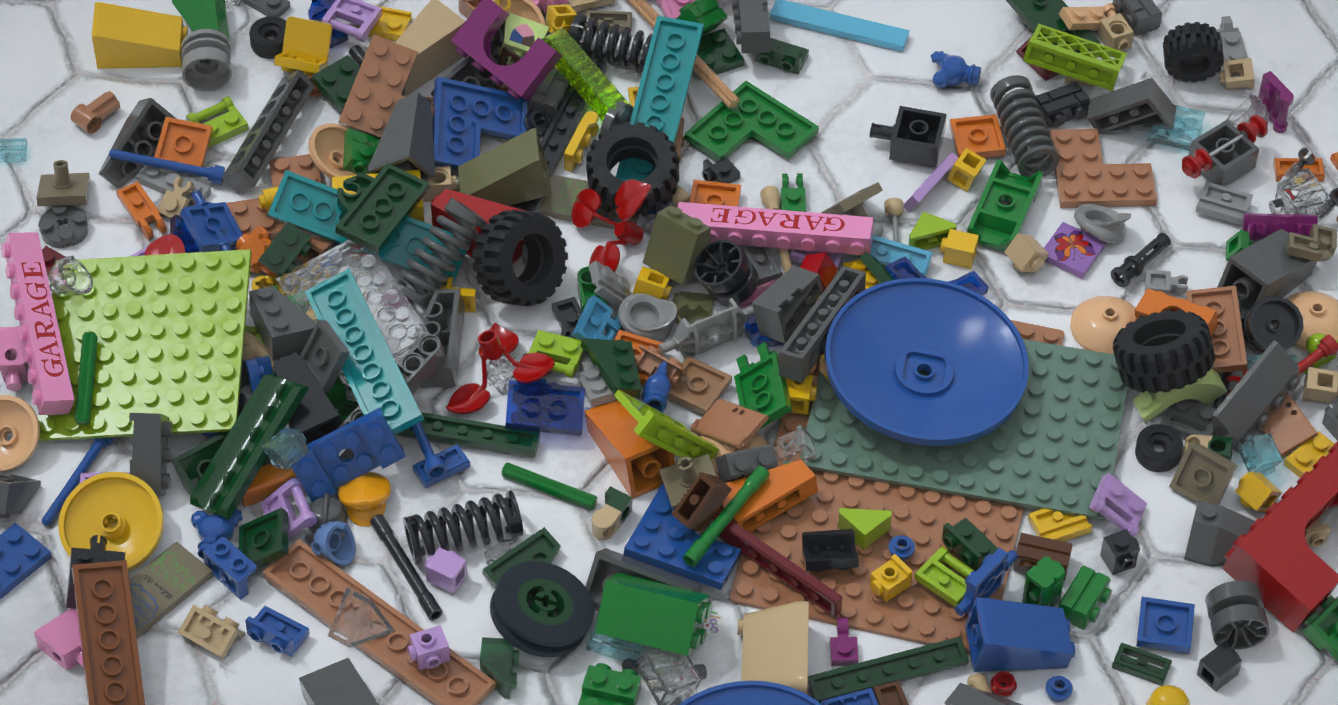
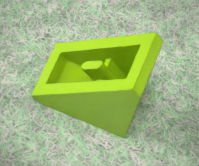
M923 212L909 235L908 245L923 250L940 247L942 239L948 237L950 229L957 230V226L953 222Z
M839 508L838 528L840 530L853 529L855 532V543L865 550L890 531L892 511Z

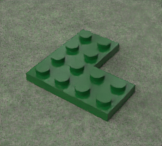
M745 81L733 91L738 99H740L735 108H728L721 101L685 132L684 140L713 159L720 161L730 156L752 136L789 160L819 133V126L748 81Z

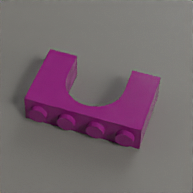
M482 0L452 38L451 42L457 45L454 50L464 58L468 55L474 59L472 64L482 72L485 69L491 72L490 78L501 86L505 83L510 87L507 92L519 100L522 97L528 101L561 59L562 55L538 37L518 62L507 66L496 64L490 52L491 40L510 14L492 0Z

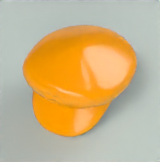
M367 472L341 485L338 490L340 502L346 506L350 520L358 526H371L370 520L378 514L384 515L386 501L391 493V484L385 476L375 472Z

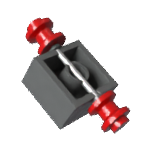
M1253 115L1249 118L1248 123L1241 122L1236 129L1225 120L1192 140L1189 155L1182 159L1184 174L1195 179L1202 173L1212 183L1227 186L1256 167L1259 148L1254 144L1256 136L1263 138L1267 135V122L1264 118Z

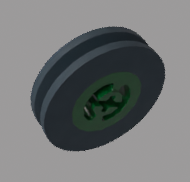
M528 561L512 566L501 576L491 597L490 614L498 632L517 649L540 657H558L574 651L582 643L594 618V605L587 588L572 573L551 563ZM527 601H532L530 607H529ZM554 611H555L557 617H552Z

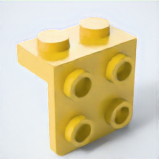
M295 16L288 17L286 20L282 53L275 56L274 65L281 66V70L287 72H295V69L301 70L307 76L314 75L326 68L329 58L332 25Z

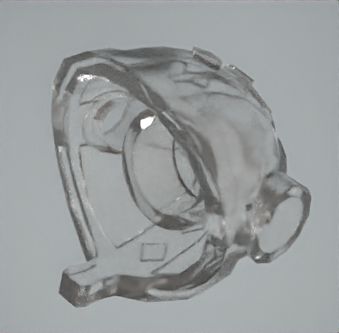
M1245 89L1243 93L1249 98L1226 119L1237 129L1238 124L1241 122L1248 123L1249 118L1253 115L1264 118L1268 124L1269 113H1267V107L1262 99Z
M73 255L58 260L52 266L49 274V287L54 294L61 293L68 296H79L87 294L92 290L93 280L90 273ZM70 267L75 268L77 273H74Z

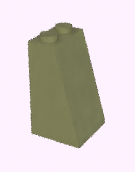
M536 128L530 129L458 166L459 177H456L455 181L460 193L507 206L552 195L548 162Z

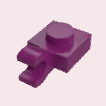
M837 618V637H830L831 666L856 664L859 661L857 637H849L848 618Z

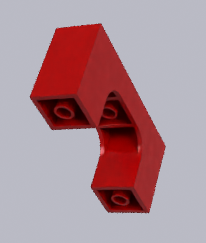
M1338 441L1331 447L1326 457L1322 456L1313 465V469L1310 472L1306 471L1297 481L1298 484L1294 488L1291 486L1282 495L1278 503L1274 502L1269 507L1262 519L1258 518L1250 526V531L1246 535L1241 534L1233 543V547L1224 556L1227 561L1222 569L1235 581H1248L1256 584L1261 590L1264 607L1293 633L1304 623L1306 618L1320 607L1321 603L1329 597L1338 585V573L1310 549L1305 539V529L1327 509L1338 506Z

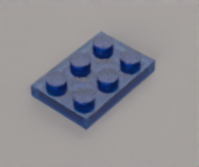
M509 380L505 428L581 436L585 388L533 382L520 383Z

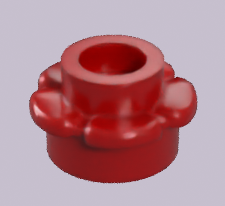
M998 672L991 679V690L996 695L1008 697L1017 689L1015 678L1009 672Z

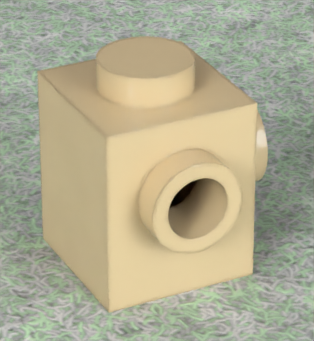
M1019 233L1004 251L1013 261V267L1022 273H1036L1043 267L1044 261L1050 255L1033 236Z

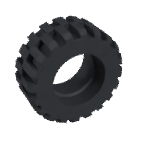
M624 122L623 126L620 127L617 124L611 126L609 132L603 131L598 135L599 141L595 139L590 145L591 150L587 152L586 156L588 187L600 195L603 209L608 212L612 209L614 210V215L618 216L616 213L618 206L615 204V196L619 187L625 181L616 178L610 171L618 162L627 158H641L647 160L655 167L650 176L640 181L650 184L652 188L635 215L642 214V217L648 216L650 211L654 210V212L662 209L663 203L666 205L672 200V195L676 193L678 188L679 159L673 141L669 140L666 133L663 131L658 133L657 127L653 125L646 127L645 123L637 122V125Z
M505 210L498 215H494L488 220L489 224L485 223L480 231L482 233L476 237L475 243L477 245L472 253V257H475V263H472L473 271L477 272L475 278L478 284L483 285L481 287L482 291L486 295H490L494 301L502 302L503 304L530 307L545 302L547 297H551L556 292L555 288L561 285L563 281L561 277L567 270L565 266V260H568V252H565L567 244L565 238H561L562 231L558 226H555V222L550 217H545L544 214L538 212ZM523 238L527 246L528 259L523 273L517 278L513 269V254L518 242Z
M1166 310L1162 313L1155 312L1150 313L1146 317H1139L1136 321L1126 324L1125 328H1121L1113 341V351L1121 381L1132 390L1136 389L1142 393L1145 391L1149 393L1163 391L1165 393L1171 392L1172 389L1179 390L1185 388V385L1188 384L1192 385L1197 382V379H1202L1206 376L1215 361L1208 324L1199 315L1190 311L1186 313L1184 310H1177L1175 312Z

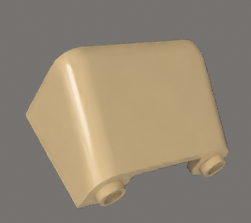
M796 601L743 614V619H738L737 635H743L741 681L778 683L807 694L809 601Z

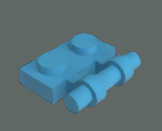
M593 295L588 299L572 336L578 340H582V338L614 340L618 331L622 330L618 316H615L613 319L610 317L613 309Z

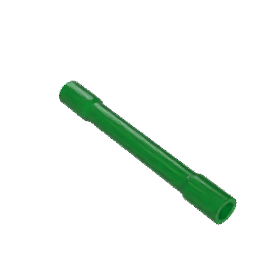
M763 466L756 467L746 479L742 488L702 536L683 555V560L687 565L691 567L697 565L707 553L711 544L749 498L769 478L770 473Z

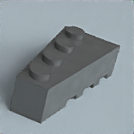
M732 0L736 44L741 45L742 53H770V24L767 0Z

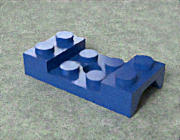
M378 408L288 454V461L313 503L316 499L324 497L325 493H329L331 496L336 493V488L379 466L384 469L406 456L404 448L391 431L381 408ZM343 449H350L354 452L352 457L348 459L341 458L339 453Z

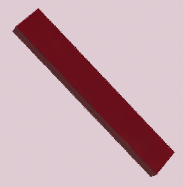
M718 512V513L713 517V521L717 518V516L720 514V512ZM732 520L718 536L729 545L740 548L742 554L832 616L836 617L841 612L842 596Z

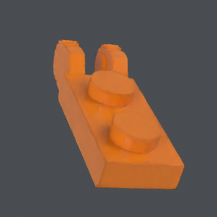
M138 181L116 191L118 199L138 228H141L147 240L154 238L153 231L148 223L154 221L162 234L167 232V227L160 216L159 210Z

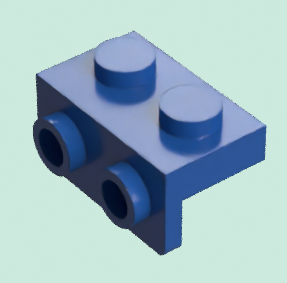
M265 605L255 618L248 616L245 620L247 634L251 639L256 642L261 641L271 646L277 653H285L290 657L294 655L310 634L308 627Z

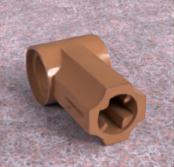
M111 91L105 92L88 105H77L73 109L70 119L87 133L93 134L101 127L102 120L120 108V102Z

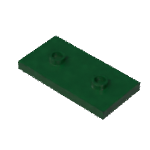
M1006 0L1033 32H1035L1037 25L1041 24L1100 44V41L1090 30H1069L1059 15L1062 7H1068L1063 0Z

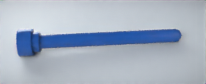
M115 149L109 151V157L112 159L206 177L208 181H212V184L222 186L224 166L215 165V167L205 168Z
M419 422L411 426L426 459L424 470L429 479H439L445 475L447 468L444 461L435 456Z
M116 437L93 439V445L42 518L43 525H51L62 509L66 498L79 484L80 474L87 472L102 448L111 445Z

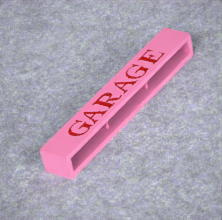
M678 202V208L690 217L698 218L703 224L711 227L710 243L719 240H729L737 245L854 255H863L865 252L871 253L874 235L873 217Z
M38 232L8 233L5 243L1 245V254L3 258H6L7 262L5 273L7 279L11 281L10 297L15 300L14 316L16 320H19L20 324L19 340L24 343L23 359L24 362H28L29 366L27 376L29 384L33 385V405H37L39 415L69 414L74 402V395Z

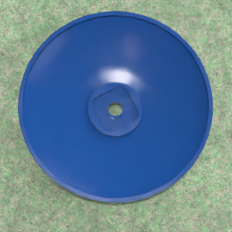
M904 278L883 282L865 289L840 309L829 328L825 344L824 357L827 376L831 387L842 404L856 418L875 431L911 444L925 446L956 445L991 433L1006 422L1015 412L1022 400L1028 380L1029 362L1026 347L1020 333L1008 316L980 294L963 286L942 280ZM925 370L929 372L930 375L923 376L920 375L918 371Z

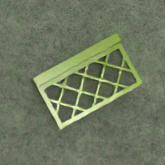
M1038 24L1028 42L1023 62L1113 91L1127 53Z
M619 389L614 394L617 400L638 421L637 426L633 429L638 436L680 458L690 457L693 459L709 454L712 461L719 452V448L715 444L692 433L681 422Z

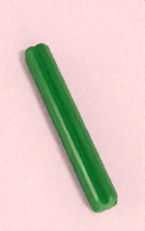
M92 331L84 332L82 336L75 422L78 425H88L90 422L98 336Z
M505 463L502 468L503 477L589 510H593L597 504L596 495L511 463Z

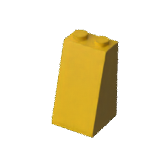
M95 2L92 42L97 69L182 67L181 43L184 37L188 35V27L183 26L182 17Z

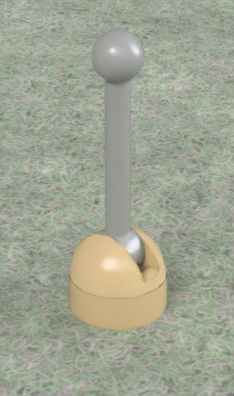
M678 186L676 193L672 195V200L665 208L668 206L678 207V202L688 203L690 201L688 192ZM656 216L650 222L643 224L644 231H651Z
M889 198L884 202V210L886 215L892 218L893 239L899 242L897 218L904 211V202L900 198Z

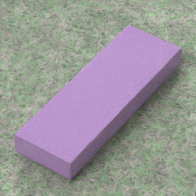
M950 153L904 203V208L908 212L924 198L958 160L954 153Z

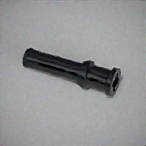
M1160 233L1136 255L1126 257L1120 267L1113 268L1111 270V278L1114 283L1120 287H1127L1133 277L1142 274L1145 265L1171 245L1169 236L1165 233ZM1151 249H1154L1149 255H1146Z

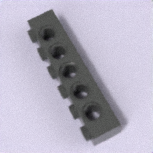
M299 70L280 80L222 176V179L238 194L256 186L315 87Z
M846 266L840 269L779 351V376L801 383L804 381L825 352L827 335L835 316L849 300L865 290L866 272Z

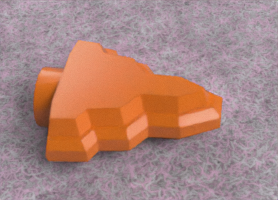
M261 225L250 234H243L237 240L235 247L237 250L251 249L250 271L256 274L263 271L269 276L279 277L258 262L259 258L272 243L270 240L271 233Z

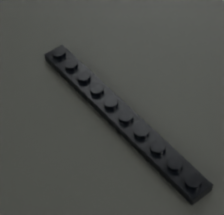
M584 58L541 140V145L548 162L550 177L556 170L607 71V63ZM541 198L510 205V207L534 212Z

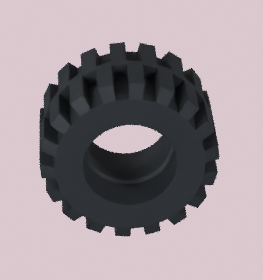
M1187 22L1182 26H1175V29H1171L1168 35L1164 37L1165 69L1174 79H1181L1182 82L1192 81V83L1199 80L1205 81L1208 77H1214L1215 73L1221 70V66L1224 64L1221 34L1217 32L1215 27H1209L1207 23L1200 24V22H1194L1190 24V22Z

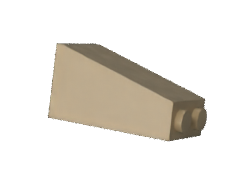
M430 0L395 42L418 51L417 58L402 93L405 97L463 58L462 55L454 50L457 45L451 42V40L465 23V20L439 0Z

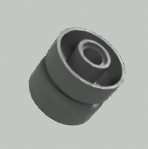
M1248 581L1226 582L1216 586L1206 595L1205 604L1210 619L1213 640L1217 646L1224 643L1229 649H1247L1267 638L1270 631L1266 612L1264 611L1261 590L1256 584Z

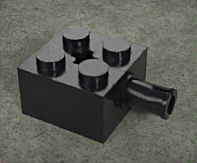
M900 106L896 122L893 126L872 122L869 138L890 141L889 160L936 168L945 134L947 114Z
M98 535L92 536L90 538V549H71L66 608L76 609L72 565L125 560V552L106 551L107 539L104 536H100V543H97Z

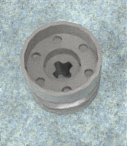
M198 29L184 37L181 43L182 77L187 86L202 92L216 91L225 87L232 77L231 46L227 36L213 29Z

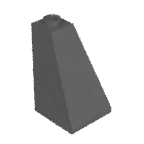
M420 93L410 94L397 101L368 166L369 173H379L389 163L404 171L420 170V177L424 181L436 177L431 102Z

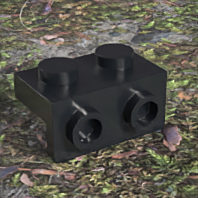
M854 530L803 532L802 557L806 571L821 572L826 569L848 570L859 567Z

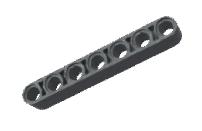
M429 334L422 337L397 364L412 395L445 360L444 348L440 339L435 335ZM360 406L337 429L364 416ZM343 449L339 456L343 459H348L352 457L354 452L350 449Z

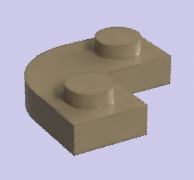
M1317 224L1312 225L1310 237L1289 232L1286 239V252L1295 258L1327 261L1332 258L1337 248V230Z

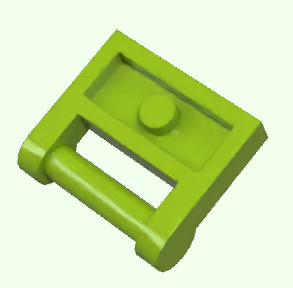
M229 96L221 99L220 103L196 114L192 112L186 115L187 121L199 123L223 111L227 112L203 123L213 127L208 148L249 130L247 121L236 109Z
M538 330L527 354L543 353L550 356L554 361H558L555 362L551 371L565 374V377L573 379L585 351L580 346L582 340Z
M942 546L915 573L914 579L956 607L963 600L964 593L966 592L965 579L942 563L947 564L966 578L974 570L950 554L948 549Z

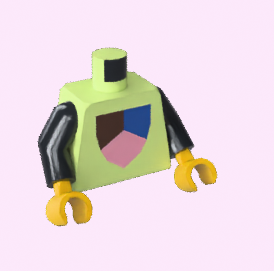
M496 0L495 3L500 6L501 0ZM507 0L506 7L502 9L508 10L511 6V1ZM509 13L510 15L494 34L493 40L495 45L499 47V55L502 48L506 46L523 57L538 37L553 47L558 37L556 34L564 28L565 20L561 27H556L554 21L557 16L553 17L551 21L552 28L548 31L549 27ZM506 56V59H508L507 65L514 64L512 57Z

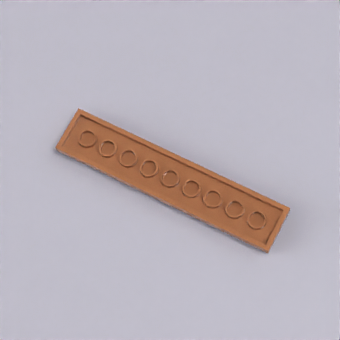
M300 539L288 548V555L275 560L262 572L265 580L435 705H479L496 688V682L450 648L449 662L442 663L435 668H426L419 671L416 661L411 662L407 646L411 645L410 634L424 629L321 554H315L311 547Z

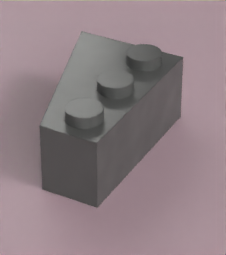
M1149 78L1091 98L1087 120L1095 129H1098L1099 134L1129 132V128L1142 127L1144 131L1151 130V127L1165 126L1166 129H1173L1176 107L1154 79Z
M793 265L752 302L760 335L784 344L788 341L823 290L819 274Z
M274 286L249 291L250 316L272 360H278L295 352L300 355L316 322Z
M129 413V421H134L133 436L129 437L130 445H133L132 460L130 459V474L147 483L155 494L165 495L166 489L170 488V474L167 473V463H171L172 450L168 448V437H172L173 422H169V417L163 414Z

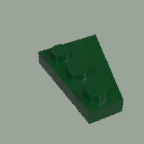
M544 527L483 568L482 574L496 589L501 576L509 568L528 561L551 563L559 553L561 545Z

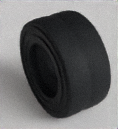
M267 16L258 19L252 24L249 36L251 48L255 54L262 58L274 59L276 55L282 53L286 27L284 19L276 16ZM267 36H277L275 39H265Z
M1163 424L1149 425L1137 437L1135 447L1136 459L1140 465L1150 471H1169L1176 467L1181 459L1183 441L1180 434L1170 426ZM1160 444L1163 445L1166 448V450L1163 452H1157L1152 448V446Z

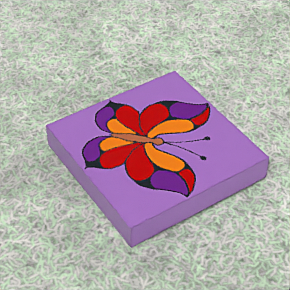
M1062 222L1044 247L1050 254L1045 262L1083 279L1104 250L1106 242Z

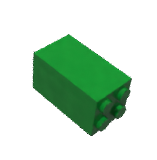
M617 573L605 581L595 633L688 656L694 650H697L700 645L704 644L707 630L703 629L704 621L709 619L712 604L708 603L710 595Z

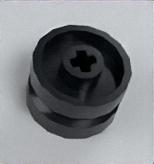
M1268 297L1259 301L1244 315L1242 321L1244 342L1254 353L1262 355L1274 340L1287 351L1300 339L1304 328L1303 317L1298 307L1290 300L1282 297Z

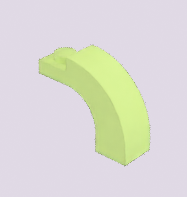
M1211 369L1202 379H1197V382L1192 385H1185V388L1179 390L1172 389L1171 392L1165 393L1163 391L1157 393L1145 391L1134 398L1133 401L1142 418L1148 422L1179 401L1197 399L1209 405L1228 391L1218 373Z

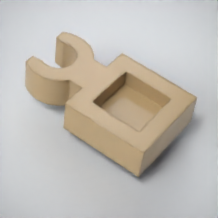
M177 176L173 184L174 191L166 190L157 209L161 215L180 223L182 219L180 212L183 207H188L190 200L185 197L193 191L194 184L188 181L187 185L181 188L184 180Z

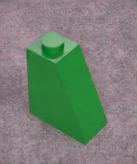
M172 0L175 8L193 31L213 29L225 34L230 40L225 0Z

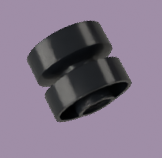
M719 240L707 245L695 260L694 273L696 278L720 305L729 306V299L731 298L737 304H741L750 298L757 288L759 275L756 268L739 246L732 241Z

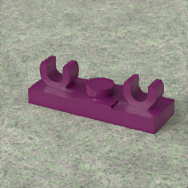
M1243 213L1242 230L1249 233V239H1263L1280 229L1288 233L1292 232L1310 237V230L1313 224L1318 223V216Z

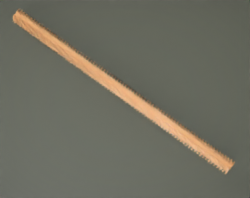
M627 0L654 28L657 15H660L646 0ZM697 55L693 71L728 108H735L740 99Z

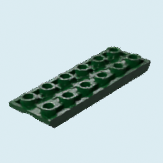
M272 374L264 375L190 496V504L230 520L309 388Z

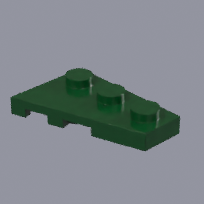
M582 338L581 348L583 351H588L591 356L590 361L594 366L599 367L602 372L601 377L612 393L615 394L619 389L632 397L640 398L642 389L632 342Z

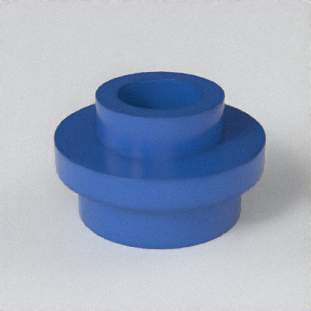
M900 535L890 540L888 549L891 555L896 554L902 561H905L914 554L915 544L909 537Z
M1063 676L1051 677L1045 686L1048 697L1055 702L1065 701L1071 696L1073 690L1070 680Z

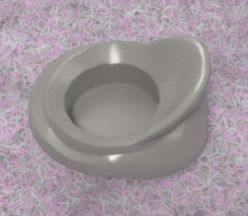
M1083 204L1074 211V219L1077 224L1097 239L1107 243H1118L1125 238L1126 225L1124 222L1131 218V214L1117 213L1110 208L1095 204Z
M644 293L632 294L626 297L618 310L619 322L627 332L656 341H662L670 335L673 321L677 315V307L672 301L658 299Z

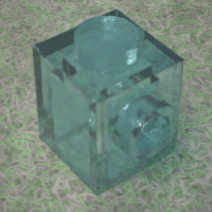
M283 428L262 445L272 465L282 469H289L310 451L305 443L306 438L303 433L297 429Z
M1271 433L1250 437L1238 448L1248 473L1252 471L1261 473L1264 476L1270 475L1276 471L1275 467L1283 461Z

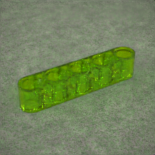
M558 29L542 38L544 42L562 55L555 67L592 110L598 113L602 121L610 108L615 109L619 106L615 104L616 102L622 101L629 104L566 30Z

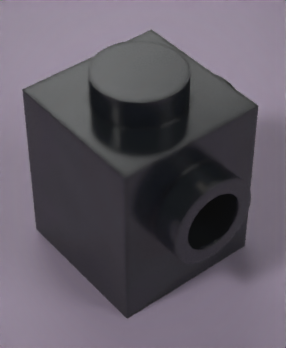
M1125 529L1103 537L1100 556L1111 574L1115 575L1136 567L1140 546L1135 537L1132 538L1128 530Z

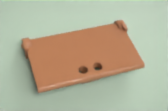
M1288 393L1284 396L1285 401L1278 410L1274 409L1269 415L1268 423L1264 428H1260L1276 450L1279 458H1284L1291 454V450L1318 435L1317 431Z
M719 398L700 420L696 419L690 430L693 433H700L732 445L738 450H745L750 445L749 440L769 417Z

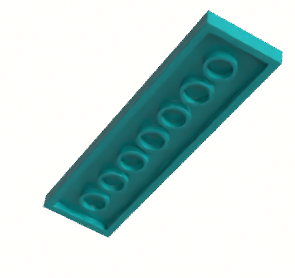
M657 15L630 119L631 125H637V122L645 123L646 127L650 125L657 127L658 133L661 131L666 133L674 145L704 24ZM627 158L619 162L616 178L622 181L631 179L641 181L650 176L655 167L647 160L641 158Z
M285 170L268 212V217L285 224L289 221L301 230L414 273L416 272L406 264L408 259H412L431 269L414 254L416 248H420L438 258L422 244L421 240L423 237H427L446 247L429 232V228L432 225L408 216L377 254L335 233L336 225L345 216L337 205L338 189ZM440 229V230L446 232L447 234L453 236L450 232L445 231V230H443V229ZM460 249L465 257L467 250ZM464 257L461 261L451 259L456 265L455 271L449 272L444 270L448 277H453V285Z
M348 268L304 291L317 319L327 320L350 352L342 367V371L363 414L366 415L381 408L394 435L425 420L350 269Z

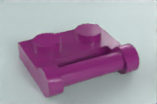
M1269 71L1263 74L1256 107L1261 114H1264L1273 123V130L1276 133H1284L1287 130L1288 122L1286 120L1294 95Z

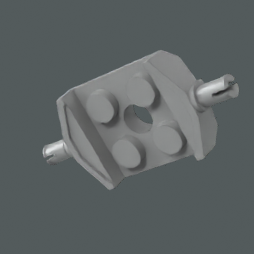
M731 298L729 299V309L721 310L705 319H699L691 325L683 318L674 333V337L669 341L658 344V349L662 354L676 349L677 352L680 351L687 358L688 356L694 357L743 336L745 323L748 322V318L755 315L753 306L741 309L734 299Z

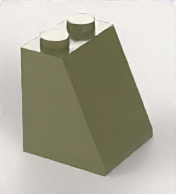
M668 206L657 212L643 263L681 285L688 283L696 278L694 273L696 258L710 244L711 227L703 224L700 219L683 213L678 207Z

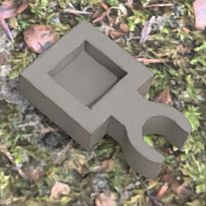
M1146 269L1145 292L1149 288L1155 291H1162L1167 295H1170V291L1186 294L1188 277L1183 275L1171 277V271Z

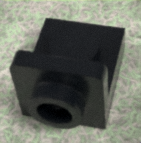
M727 157L714 164L708 158L703 160L702 176L705 181L732 183L740 179V171Z

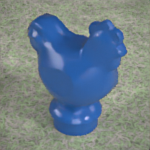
M935 51L931 54L932 62L937 63L941 67L933 76L932 83L936 87L956 86L963 82H967L969 86L971 84L978 85L981 67L975 66V64L968 66L963 57L949 55L943 51Z
M663 361L656 373L646 380L641 393L643 403L662 413L667 406V399L671 390L666 361Z
M236 508L230 520L220 516H210L204 511H196L192 514L191 523L197 529L201 540L197 546L200 558L204 559L203 551L219 538L225 537L228 541L232 539L235 527L243 520L241 510Z

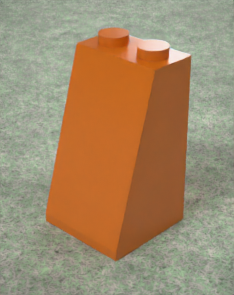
M617 398L616 401L584 411L589 434L629 496L633 499L659 488L663 483L659 470L675 465L674 454L638 436L633 430L637 426L638 421Z

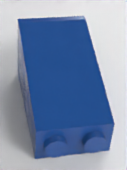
M981 597L975 598L965 623L974 672L1068 668L1071 659L1075 657V644L1073 641H1070V622L1068 618L1065 619L1063 608Z

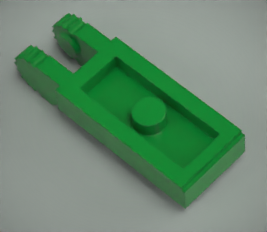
M797 173V188H788V174H782L781 210L806 212L803 173Z

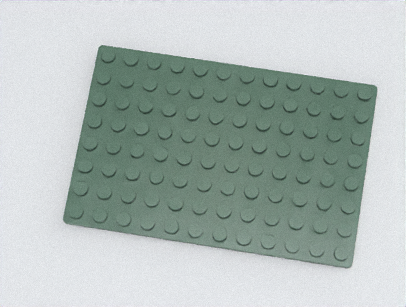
M1023 339L1029 362L1028 380L1022 400L1010 418L991 433L966 443L947 446H925L896 440L875 431L861 422L842 404L831 384L820 372L817 382L816 401L812 403L799 460H802L811 470L1039 510L1043 508L1050 509L1053 512L1059 511L1062 514L1084 515L1090 519L1104 520L1105 517L1099 512H1093L1089 506L1102 476L1107 473L1111 475L1114 473L1128 386L1120 379L1114 354ZM925 370L918 371L920 375H930L929 372Z

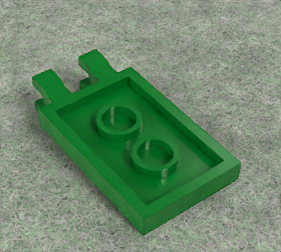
M766 342L757 346L761 359L759 362L749 364L745 354L736 359L740 373L734 376L740 406L769 417L760 429L792 411L786 379L779 376V355L774 350L770 352Z

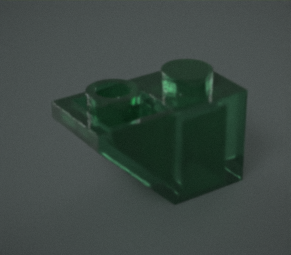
M482 637L480 671L496 682L495 690L504 699H510L511 689H516L517 673H514L513 669L514 666H519L520 650H515V647L504 638Z

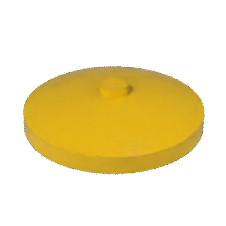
M123 472L97 474L80 483L66 498L59 516V537L65 551L71 556L72 548L90 549V538L98 535L97 543H100V536L102 535L107 539L106 551L125 552V560H127L129 572L142 565L157 549L164 531L163 508L152 488L140 478Z

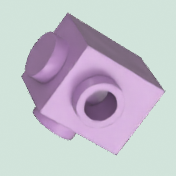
M440 547L425 562L424 569L426 570L427 582L453 594L468 575L467 560L459 557L453 551H446Z
M441 625L410 634L411 645L407 646V651L411 662L416 661L419 671L426 668H435L442 663L450 661L449 645Z

